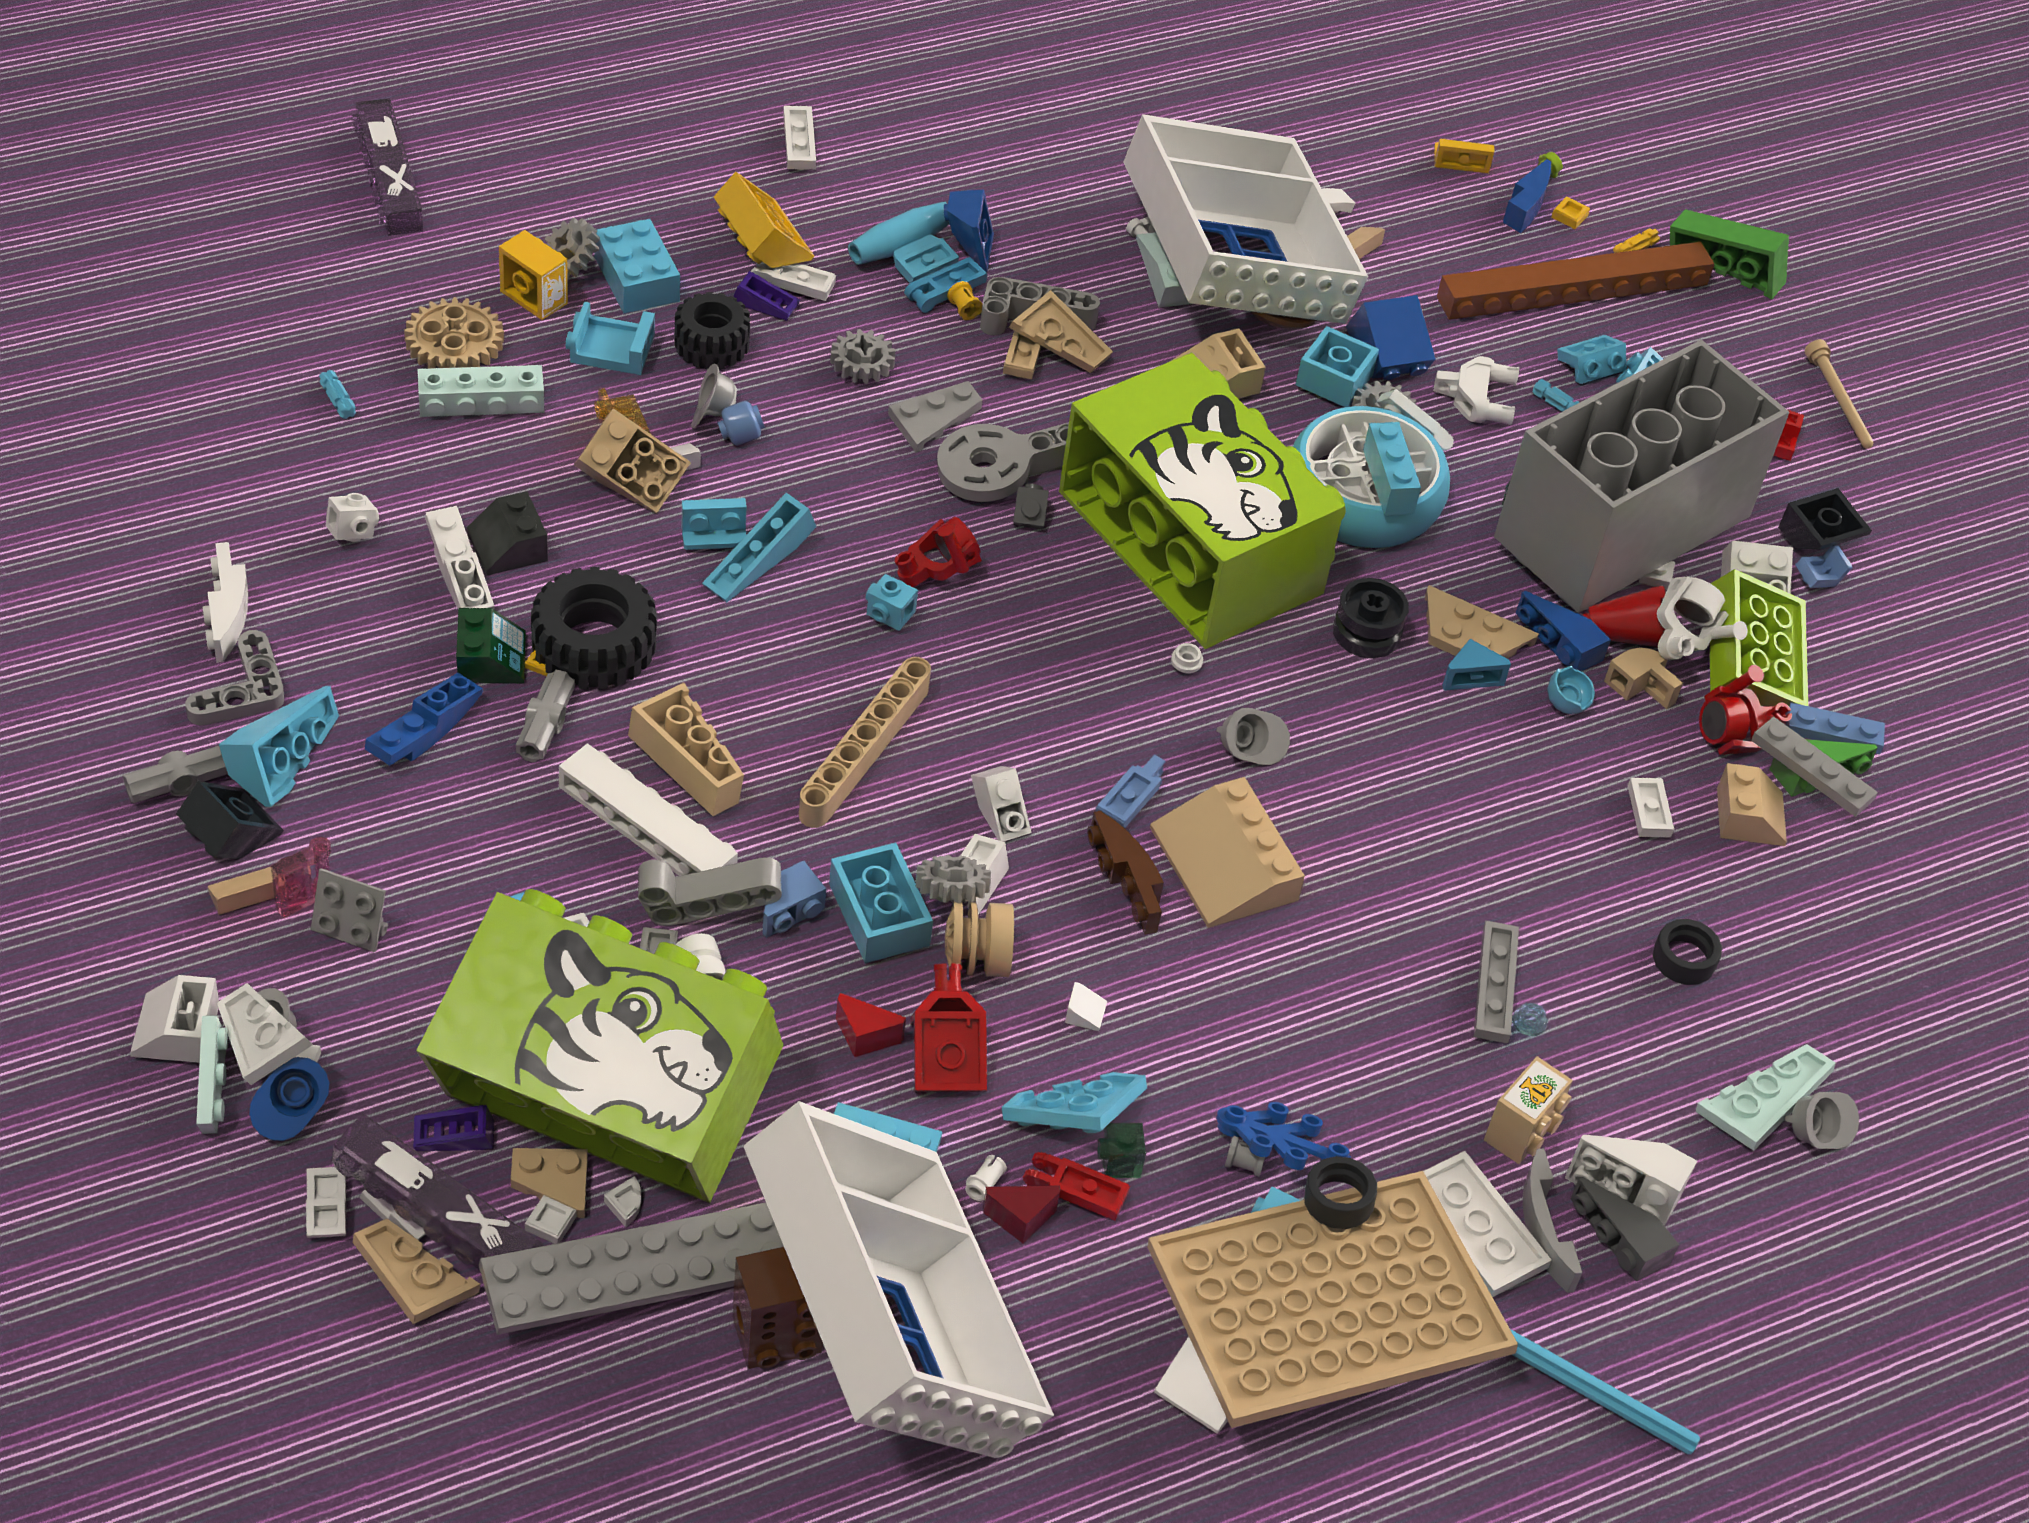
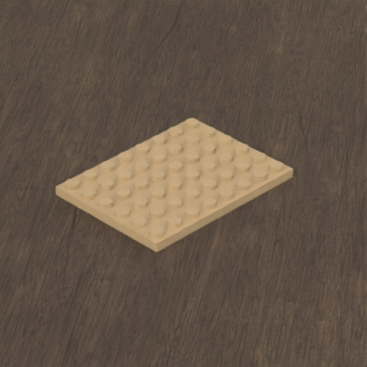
M1423 1171L1377 1182V1196L1373 1212L1367 1221L1353 1228H1331L1319 1223L1309 1214L1304 1200L1148 1239V1250L1231 1428L1516 1353L1518 1347L1515 1337ZM1355 1187L1324 1195L1334 1202L1345 1204L1362 1199L1361 1193Z

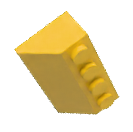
M735 171L715 194L714 199L720 206L718 212L729 221L727 225L739 235L737 240L748 249L747 255L757 264L764 262L769 267L776 268L811 261L815 257L777 201Z

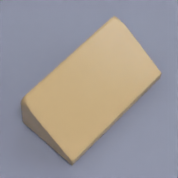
M1360 227L1347 236L1359 259L1382 245L1385 229Z
M276 865L207 886L218 915L287 894L286 880Z

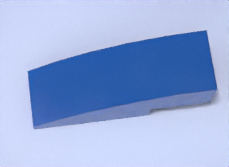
M1546 159L1515 183L1512 198L1508 201L1503 223L1519 233H1522L1532 223L1542 206L1551 174V161Z

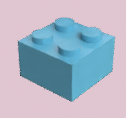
M1326 326L1302 357L1295 385L1336 404L1350 407L1354 396H1356L1357 389H1363L1364 384L1373 376L1379 349Z

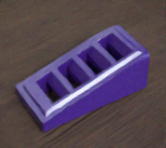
M751 271L747 273L738 285L733 296L737 298V302H742L747 308L786 321L800 302V299ZM785 304L787 306L786 308H783L780 305Z
M487 1105L414 1116L413 1148L415 1151H473L493 1149L494 1118ZM428 1126H434V1137L428 1138ZM444 1126H449V1135H444ZM459 1126H464L463 1133H459Z

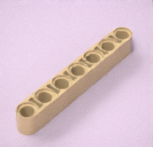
M920 657L906 659L804 785L800 792L799 819L802 824L807 827L818 828L828 822L929 692L931 665L928 661Z

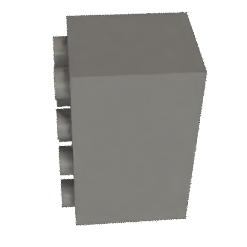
M1701 339L1526 430L1494 538L1507 548L1522 565L1528 567L1557 593L1563 602L1579 613L1749 518L1790 412Z

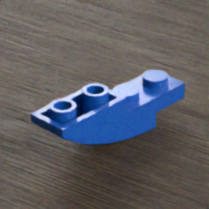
M457 672L415 698L410 712L366 738L364 749L389 766L403 757L412 762L437 743L463 718L481 696L483 688Z

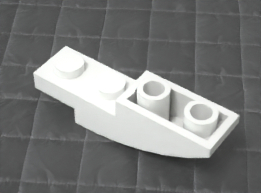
M453 506L426 512L425 520L434 543V554L457 608L494 609V603L477 554L472 551L458 507Z
M229 542L215 543L217 557H210L213 577L219 576L220 580L213 581L214 591L208 592L209 606H203L205 626L212 625V630H205L208 650L215 649L216 663L224 662L233 650L243 630L248 609V585L245 564H231Z

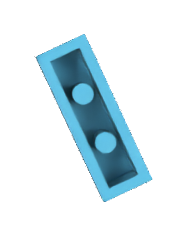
M1369 423L1363 451L1384 516L1414 514L1421 485L1400 423Z

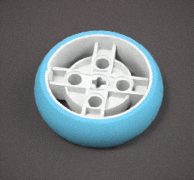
M1352 406L1336 409L1312 421L1300 433L1292 446L1301 453L1306 468L1324 486L1331 485L1335 487L1344 500L1346 513L1341 521L1337 537L1339 542L1364 548H1385L1406 543L1420 536L1438 519L1448 500L1450 473L1442 448L1423 426L1397 412L1369 406ZM1369 423H1400L1421 485L1420 492L1422 493L1419 494L1414 514L1384 516L1363 451ZM1329 454L1327 460H1318Z

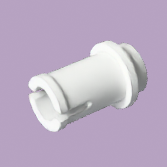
M995 1155L987 1156L976 1174L970 1175L967 1178L965 1190L969 1197L976 1201H983L986 1187H994L999 1178L1006 1172L1007 1166L1000 1157H997L995 1162L991 1164L995 1159Z

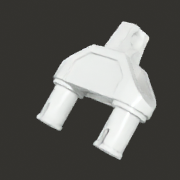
M1479 356L1461 365L1460 372L1437 371L1433 391L1454 397L1453 405L1471 422L1482 423L1485 420L1512 425L1515 406L1490 403L1489 399H1487L1488 384L1491 380L1516 386L1520 367L1496 364L1491 358Z

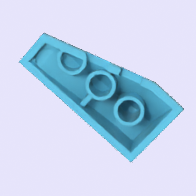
M324 686L240 728L219 744L228 775L265 807H271L292 790L296 784L293 778L298 770L306 768L310 762L309 753L315 744H322L338 719L339 714L331 686Z

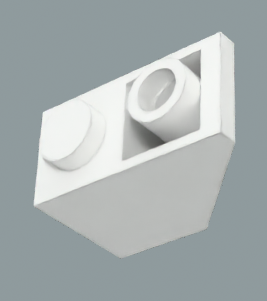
M1000 766L971 775L979 809L998 841L1004 842L1031 833L1016 768Z

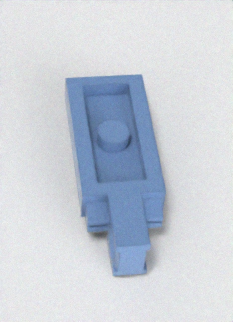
M1154 754L1143 768L1138 765H1132L1100 801L1096 811H1102L1126 828L1159 790L1163 780L1160 777L1164 772L1163 765L1165 760Z

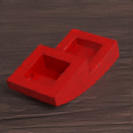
M1788 410L1790 413L1773 456L1791 461L1804 415Z

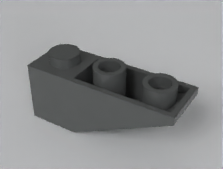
M1584 1177L1578 1179L1570 1198L1579 1214L1585 1216L1595 1229L1597 1237L1608 1245L1616 1255L1620 1266L1628 1271L1635 1281L1671 1264L1679 1243L1655 1215Z

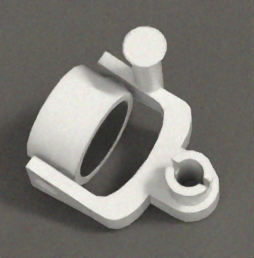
M1695 577L1672 578L1663 601L1657 610V618L1665 629L1658 643V651L1662 658L1666 660L1679 659L1682 656L1691 655L1693 651L1705 650L1712 639L1736 637L1738 640H1742L1747 636V626L1742 621H1738L1734 625L1722 626L1729 614L1726 611H1720L1725 598L1720 590L1712 584ZM1674 610L1684 619L1703 626L1699 637L1692 634L1680 623Z

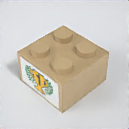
M1537 1056L1498 1100L1484 1141L1517 1164H1520L1528 1154L1533 1157L1545 1140L1543 1136L1547 1132L1553 1134L1561 1124L1564 1117L1560 1114L1571 1100L1568 1091L1573 1080Z

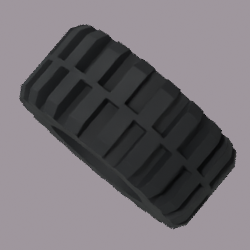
M590 567V570H582V568L572 569L570 574L562 573L554 578V582L549 581L541 588V592L536 595L533 601V608L531 609L532 650L533 652L536 651L537 662L545 664L546 673H553L555 670L567 672L575 680V684L578 685L579 689L589 690V687H598V690L607 689L609 685L614 684L615 687L626 683V679L630 678L632 680L641 674V669L644 670L652 661V656L655 654L657 630L655 602L652 596L648 594V590L639 582L635 584V579L626 573L622 576L617 570L608 568V571L600 570V567ZM595 621L613 625L617 629L605 634L589 635L577 632L571 628L581 623Z

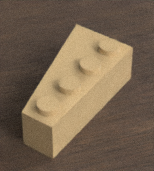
M685 683L632 707L628 736L712 816H715L739 803L744 774L726 746L720 745L716 738L717 732L702 717V709L697 701L693 702L689 697V689Z

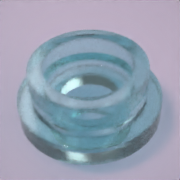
M1525 1003L1515 1010L1512 1022L1520 1033L1527 1036H1538L1545 1031L1548 1019L1545 1010L1540 1005Z

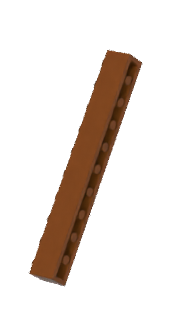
M1701 242L1449 274L1442 275L1437 299L1449 320L1704 286L1708 285L1714 262Z

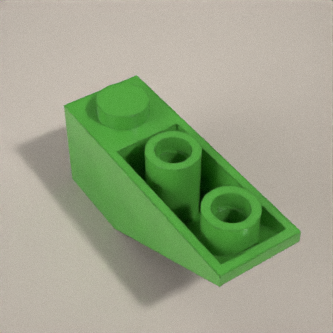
M1807 740L1852 774L1866 772L1872 766V760L1878 749L1875 744ZM1776 758L1773 759L1769 770L1791 797L1803 792L1810 793L1816 789Z

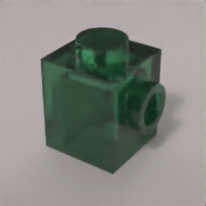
M1109 1123L1106 1126L1104 1137L1098 1138L1097 1141L1098 1160H1103L1105 1175L1113 1178H1141L1146 1157L1143 1123Z

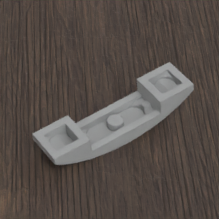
M1537 1149L1523 1190V1213L1526 1228L1552 1259L1550 1267L1546 1269L1547 1272L1567 1293L1574 1292L1582 1275L1581 1266L1573 1241L1558 1242L1545 1199L1554 1178L1545 1149Z

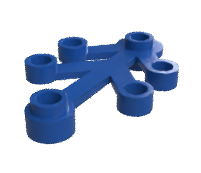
M1270 1102L1267 1110L1246 1112L1242 1107L1230 1105L1219 1109L1217 1112V1127L1220 1132L1230 1137H1241L1249 1146L1250 1152L1259 1157H1268L1273 1147L1284 1159V1164L1291 1169H1304L1308 1158L1307 1153L1321 1158L1320 1161L1335 1156L1351 1158L1349 1149L1342 1144L1331 1143L1327 1148L1297 1137L1303 1135L1310 1137L1318 1136L1323 1122L1315 1115L1305 1114L1302 1116L1300 1123L1284 1124L1289 1109L1282 1103ZM1272 1122V1123H1274V1124H1280V1125H1269V1126H1267V1125L1262 1124V1123Z

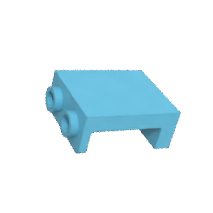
M584 302L581 311H576L574 315L573 332L569 331L566 338L565 346L566 349L570 350V362L641 375L655 336V313L643 311L638 324L591 315L590 303Z

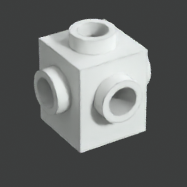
M350 493L347 496L329 497L325 526L336 540L357 542L361 539L373 538L374 527L379 522V513L366 495Z

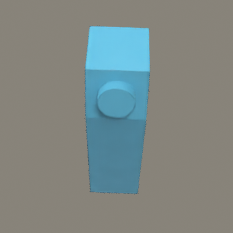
M785 493L704 580L703 586L726 603L796 550L816 528L810 509L788 493Z

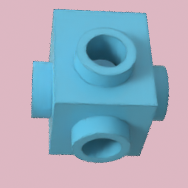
M884 574L877 584L872 583L867 590L865 599L868 601L866 615L900 631L916 612L918 590L901 580Z

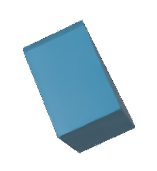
M1469 639L1449 663L1442 685L1443 690L1504 686L1511 663L1509 659Z

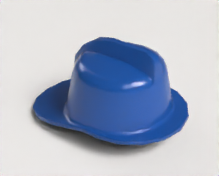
M303 1057L292 1058L275 1069L257 1090L250 1103L249 1116L252 1126L260 1135L270 1140L283 1141L295 1137L322 1107L329 1094L330 1083L326 1071L319 1063Z

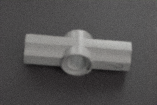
M555 670L553 673H548L537 698H531L528 704L525 725L516 743V753L520 754L526 761L536 762L539 759H544L554 734H559L562 730L566 716V706L575 688V680L567 672Z
M215 746L189 755L183 751H171L161 757L157 765L124 774L123 780L131 803H136L168 792L174 796H186L190 794L198 781L204 782L228 773L220 747Z

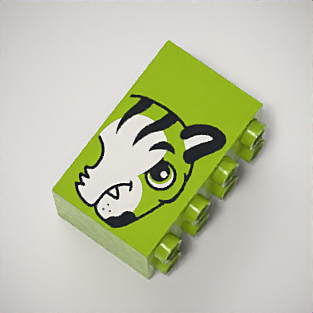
M1191 352L1072 402L1059 493L1204 649H1208L1324 594L1330 566L1335 558V545L1341 521L1346 513L1344 500L1335 487L1331 485L1324 486L1306 468L1305 461L1296 448L1292 446L1286 447L1268 429L1263 415L1257 409H1248L1230 391L1226 378L1219 371H1210Z
M526 889L520 901L497 892L416 1050L447 1096L472 1106L487 1105L491 1114L574 1148L588 1149V1153L710 1203L784 1046L774 1018L775 1010L771 1007L769 999L764 998L767 986L754 976L736 969H727L722 981L698 972L696 969L700 963L699 959L691 952L671 943L660 942L654 954L630 945L632 933L623 925L603 916H592L587 927L562 918L566 907L555 898L543 892Z

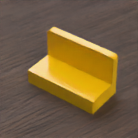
M1440 139L1439 142L1435 143V167L1489 174L1494 156V145Z

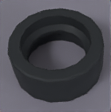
M1676 919L1667 923L1660 931L1654 945L1653 959L1660 972L1672 981L1685 985L1700 984L1709 980L1715 972L1721 958L1722 945L1715 932L1705 924L1691 919ZM1674 941L1691 943L1705 954L1706 960L1694 963L1682 960L1670 950L1668 944Z
M1339 1156L1326 1158L1315 1164L1307 1176L1304 1203L1309 1214L1319 1223L1339 1229L1357 1227L1367 1221L1374 1210L1377 1196V1181L1372 1171L1359 1161ZM1343 1182L1355 1187L1361 1193L1362 1199L1348 1204L1337 1203L1326 1198L1320 1192L1319 1187L1325 1183Z

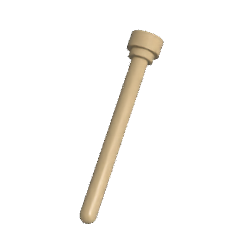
M1822 339L1812 341L1806 346L1804 351L1809 362L1819 366L1863 448H1871L1873 440L1829 361L1831 351L1826 341Z

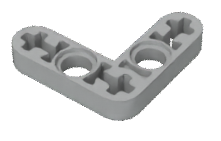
M249 630L238 638L239 655L247 682L196 692L187 698L185 702L186 713L191 723L208 725L273 711L283 705V684L265 633L258 630ZM250 645H256L259 654L253 655ZM259 666H265L270 669L264 674L252 672L253 669ZM269 685L271 696H267L264 693L263 687ZM233 697H239L244 700L241 704L234 706L226 703ZM220 702V707L217 708L216 703ZM203 706H204V709H205V710H200V711H199V708H198V707H203Z

